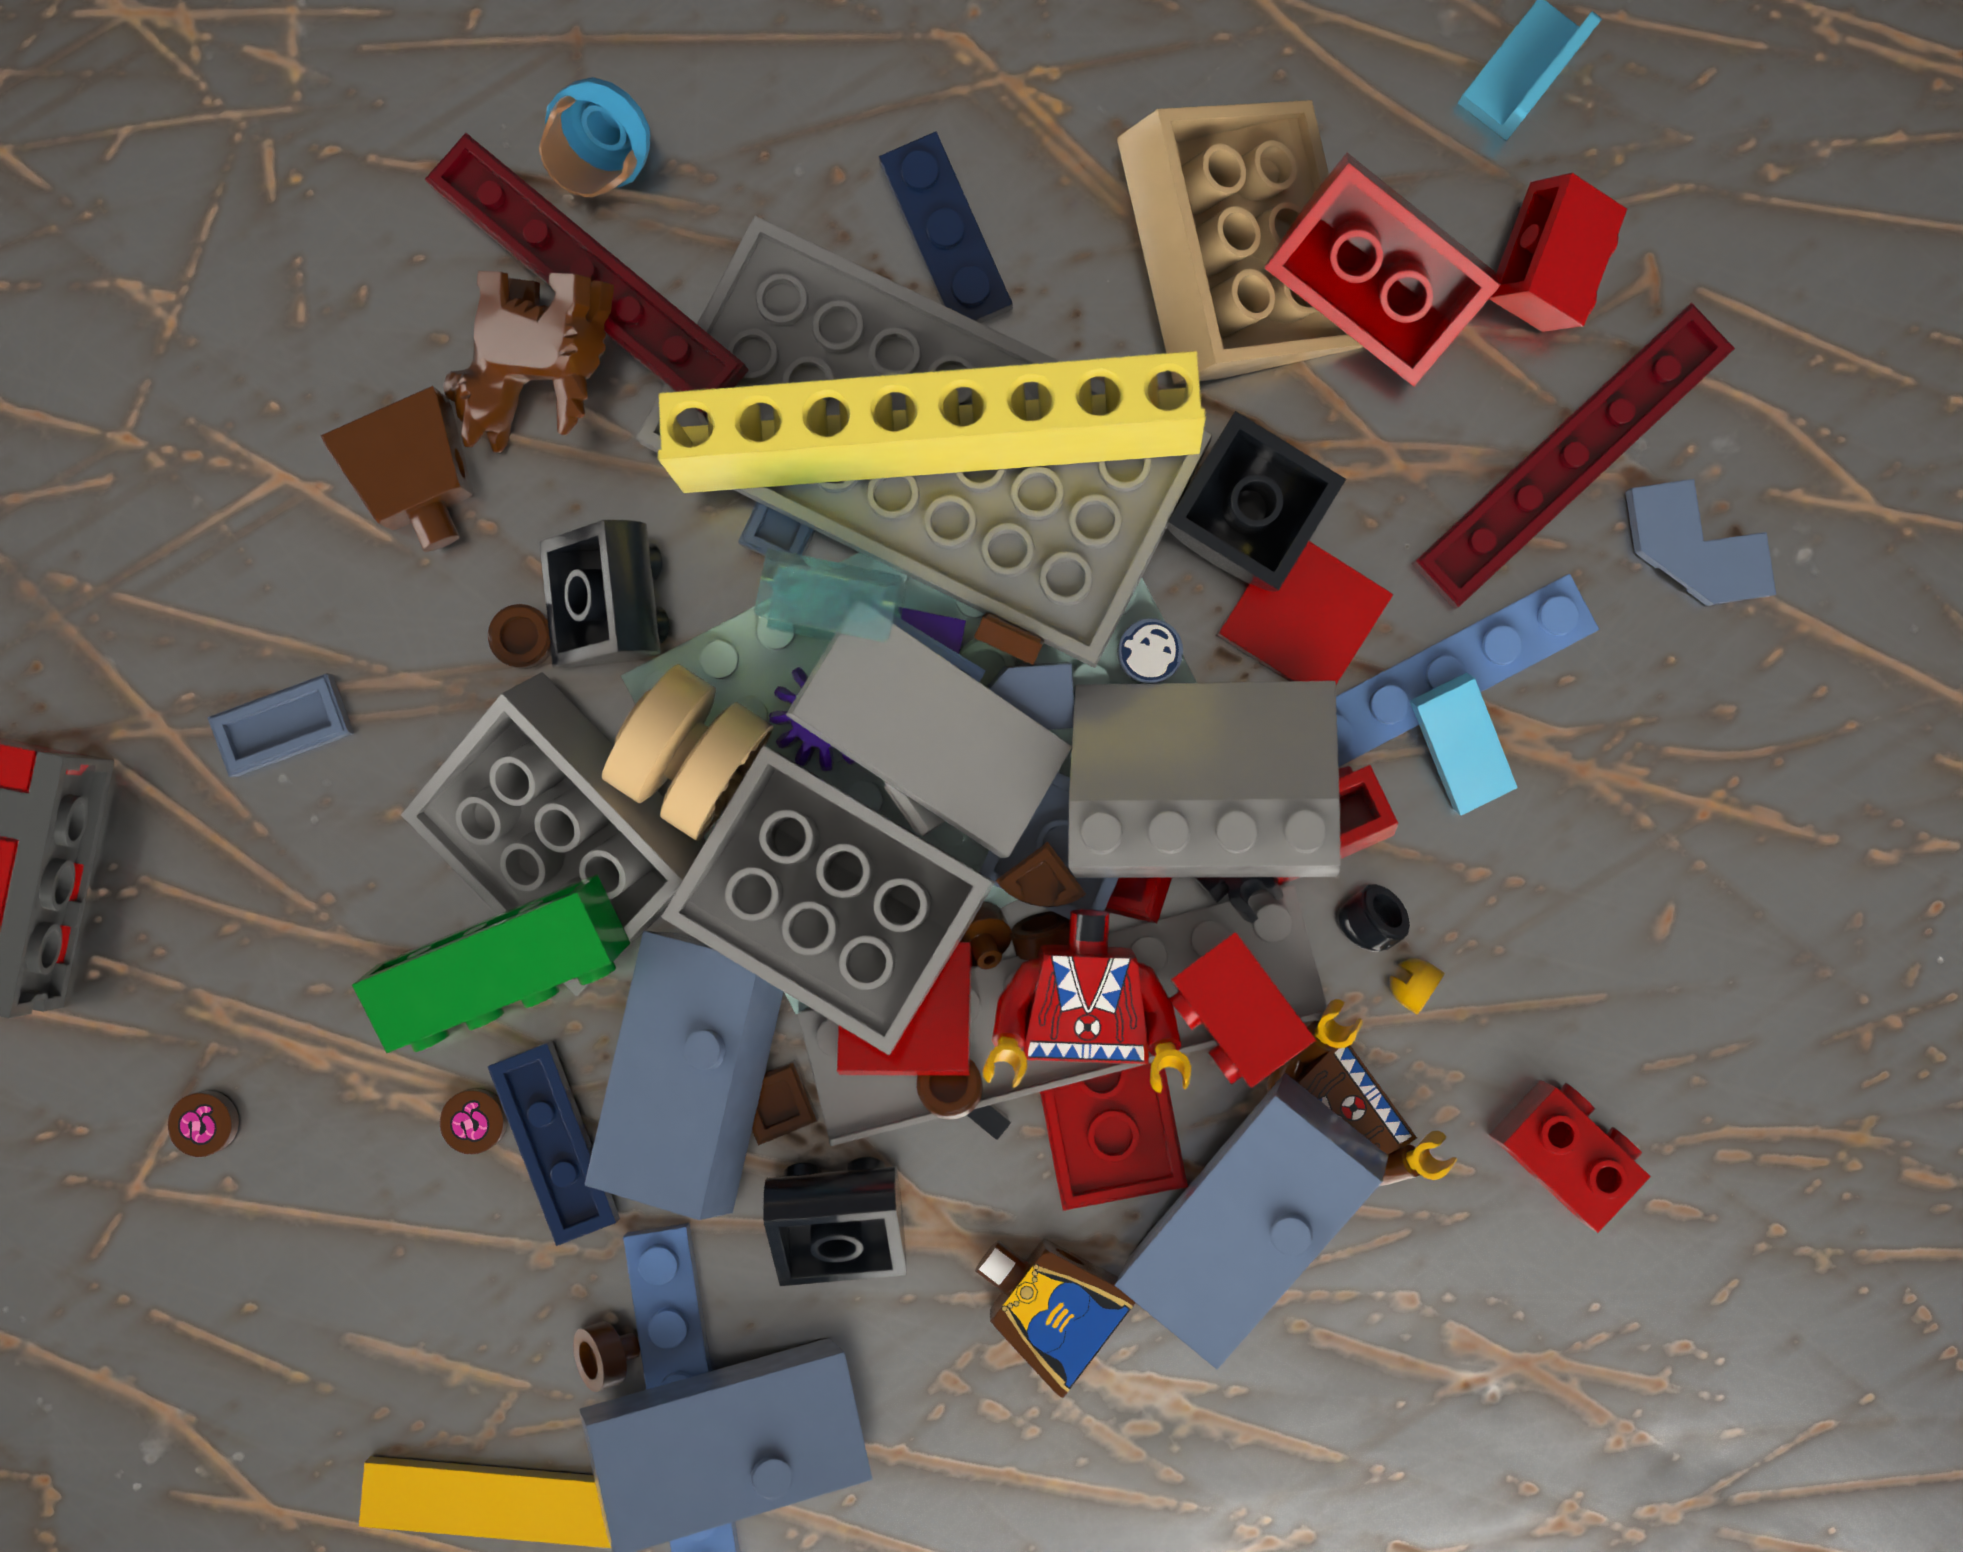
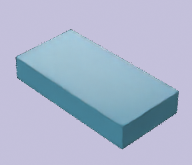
M1465 673L1410 700L1452 808L1459 815L1462 816L1518 788L1476 679L1473 676Z

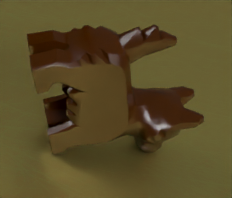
M478 271L477 286L480 288V299L474 323L473 361L468 369L451 371L447 374L443 384L446 398L455 402L457 417L463 422L461 436L464 446L472 448L484 432H486L493 452L502 453L509 442L511 424L517 409L519 394L523 385L530 380L553 381L556 393L557 432L567 436L577 424L578 419L585 416L584 400L588 398L586 379L590 378L600 365L599 357L606 349L604 344L606 337L604 323L611 313L614 285L603 281L591 282V278L578 274L550 273L549 286L554 290L555 298L549 306H540V282L508 278V273L499 271Z

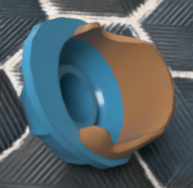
M594 77L574 81L561 89L547 106L545 128L539 145L543 166L550 177L568 192L583 197H595L604 194L616 187L631 183L637 178L646 164L650 150V127L640 106L627 92L612 82Z

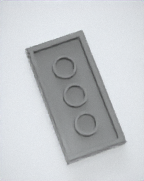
M861 601L853 604L786 713V716L1000 858H1009L1072 749L1071 745Z

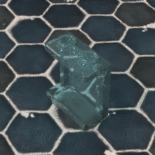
M767 548L755 613L760 618L768 619L767 628L770 630L825 641H831L835 633L878 642H886L890 638L894 615L901 618L907 591L901 575Z

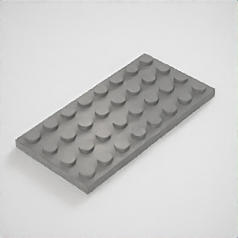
M754 216L697 323L748 368L749 371L735 387L1060 362L757 216ZM1094 377L1091 378L1092 395L1105 394L1104 382ZM1023 383L1025 400L1039 399L1038 383ZM664 384L660 393L674 392L669 386ZM956 388L958 390L959 405H971V388ZM899 392L889 393L892 395L893 410H906L905 394ZM659 396L636 437L641 445L657 453L658 450H661ZM829 397L823 398L826 401L827 416L840 415L839 400ZM756 403L761 408V421L774 420L773 406L766 403ZM695 408L686 409L676 417L681 427L708 425V418H705ZM1203 430L1200 454L733 490L984 614L990 612L998 616L999 619L1041 637L1045 644L1096 668L1167 528L1169 518L1183 497L1211 442L1212 434Z

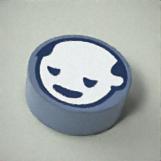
M1143 619L1127 628L1120 638L1117 648L1118 661L1124 673L1132 680L1142 684H1157L1172 676L1180 666L1183 657V644L1179 634L1170 624L1159 619Z

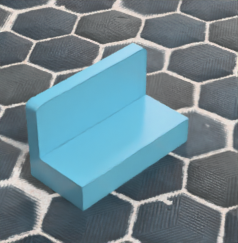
M1537 0L1457 103L1507 141L1602 18L1592 11L1579 27L1546 0Z

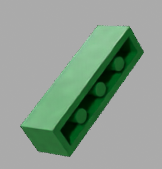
M598 874L379 963L354 982L352 986L386 1054L409 1044L414 1052H419L447 1038L450 1035L447 1030L465 1022L469 1030H474L502 1016L505 1013L502 1008L504 1006L521 1000L524 1008H529L556 995L560 991L558 985L577 977L580 985H587L607 976L616 969L614 960L628 947L630 941Z

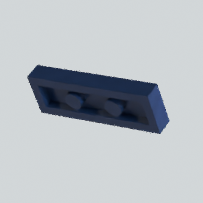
M937 131L878 156L880 166L941 304L979 323L1013 310L1011 298Z
M549 1041L487 1066L556 1246L617 1223L620 1216L611 1193L585 1186L593 1146L553 1042Z

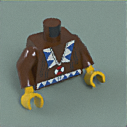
M1341 999L1330 1001L1320 1021H1314L1307 1026L1316 1041L1270 1074L1267 1082L1268 1092L1282 1075L1286 1073L1386 1153L1388 1160L1383 1182L1379 1186L1411 1179L1419 1175L1431 1180L1441 1179L1446 1176L1456 1163L1457 1158L1451 1157L1449 1160L1440 1161L1435 1159L1429 1149L1440 1146L1447 1138L1446 1135L1441 1131H1432L1424 1137L1417 1147L1410 1145L1411 1142L1417 1139L1416 1135L1351 1047L1362 1026V1019H1357L1351 1026L1339 1025L1333 1018L1340 1013L1345 1002Z

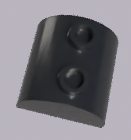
M1235 411L1169 518L1167 528L1183 544L1224 571L1256 587L1276 592L1284 583L1346 481V478Z
M602 520L539 542L553 668L625 662L648 658L661 653L660 644L668 636L669 620L666 611L661 606H656L653 581L657 580L660 576L662 556L659 548L655 544L649 543L646 523L631 520Z
M862 1157L851 1161L847 1166V1171L822 1173V1170L817 1165L797 1163L787 1167L784 1170V1176L766 1178L763 1198V1222L780 1286L907 1275L902 1201L896 1166L885 1167L884 1162L877 1158Z

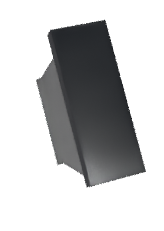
M994 1104L976 1108L967 1115L996 1140L1000 1138L1011 1124L1007 1115Z

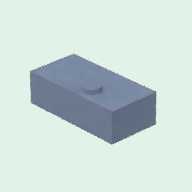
M643 931L585 1186L696 1220L733 1213L784 991L692 936L671 932Z
M1284 1073L1128 1257L1115 1286L1214 1368L1218 1369L1383 1182L1388 1155L1289 1075Z
M830 1338L579 1409L605 1530L613 1552H636L873 1480L845 1352Z

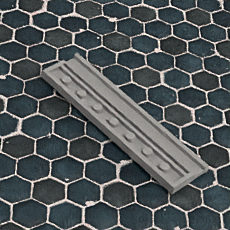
M1295 885L1282 887L1284 896L1278 901L1268 891L1250 896L1248 905L1258 917L1254 923L1244 920L1229 901L1159 919L1157 924L1148 922L1109 933L1108 947L1132 949L1137 957V962L1144 963L1153 968L1169 998L1178 992L1171 982L1173 977L1236 932L1303 1023L1321 1019L1327 1007ZM1017 956L1002 960L992 969L985 970L980 967L971 969L970 1059L977 1066L983 1082L982 1096L976 1108L1145 1065L1027 1060L1026 1072L1020 1084L1013 1088L1014 1068L1005 1061H998L994 1063V1074L990 1083H988L983 1077V1067L990 1052L995 1048L992 1043L997 1000L1021 964L1028 960L1020 959ZM1174 1008L1181 1041L1180 1052L1187 1054L1217 1046V1043L1203 1024L1191 1030ZM815 1010L798 1014L830 1146L939 1118L924 1107L918 1096L916 1087L918 1075H839L837 1072L838 1024ZM1149 1052V1063H1152L1155 1056Z

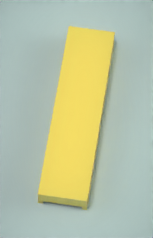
M1197 351L659 393L661 450H658V460L683 493L1200 454L1205 424V408H1201ZM1164 371L1176 372L1186 380V388L1159 390L1157 374ZM1098 376L1105 377V394L1092 395L1090 379ZM1037 382L1039 399L1025 400L1023 383ZM956 388H971V405H959L958 390ZM899 392L905 394L906 410H893L892 395L889 393ZM829 397L839 400L840 415L827 416L826 401L823 398ZM756 403H766L773 406L774 420L761 421V408ZM698 408L708 414V425L681 427L676 417L686 409Z

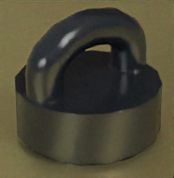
M1377 884L1368 885L1356 893L1339 909L1337 917L1340 928L1347 938L1360 948L1371 952L1390 949L1408 935L1410 928L1408 913L1401 900L1388 888Z

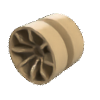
M677 664L665 673L652 690H648L639 699L618 731L614 742L615 745L604 766L602 780L634 801L642 803L651 797L667 779H670L672 783L664 797L660 818L694 840L699 841L726 809L761 748L766 746L772 734L773 725L738 702H735L723 710L709 727L706 726L704 723L712 709L716 688L680 664Z

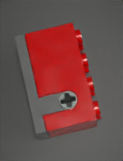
M0 738V1017L14 1018L32 1014V1010L44 1012L64 1008L115 760Z

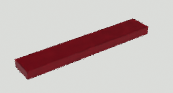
M467 133L459 139L424 179L432 189L548 286L550 273L578 274L591 278V282L603 281L614 285L611 313L604 323L606 335L674 392L733 388L749 371L740 359ZM695 408L705 418H708V414L705 411Z
M1690 303L1411 564L1454 609L1460 607L1735 348L1697 307Z

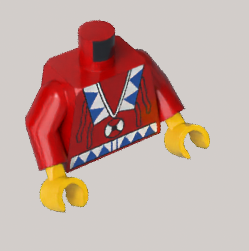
M1072 910L1070 912L1069 945H1041L1037 959H1030L1021 964L997 1000L992 1043L995 1048L990 1052L983 1067V1077L988 1083H990L994 1074V1063L998 1061H1005L1014 1068L1015 1078L1012 1087L1015 1088L1020 1084L1026 1072L1027 1060L1149 1064L1150 1052V1054L1155 1056L1151 1064L1150 1073L1152 1088L1156 1092L1161 1093L1162 1082L1159 1071L1166 1067H1173L1182 1074L1184 1090L1187 1089L1191 1077V1064L1184 1053L1179 1051L1181 1041L1174 1006L1168 999L1169 996L1153 968L1144 963L1137 962V957L1132 949L1108 947L1110 913L1100 910Z

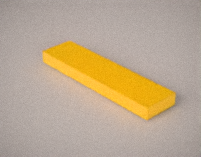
M370 1456L364 1462L359 1527L611 1548L605 1530L594 1475Z

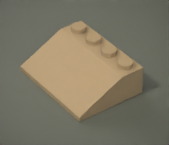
M1312 100L1156 109L1117 137L1166 354L1197 351L1199 381L1233 377L1363 347L1264 268L1305 204L1329 175ZM1171 371L1174 385L1186 383V380L1180 374Z

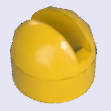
M1409 958L1398 965L1412 975L1406 984L1402 980L1390 976V990L1393 997L1402 1006L1418 1015L1438 986L1445 972L1420 958Z

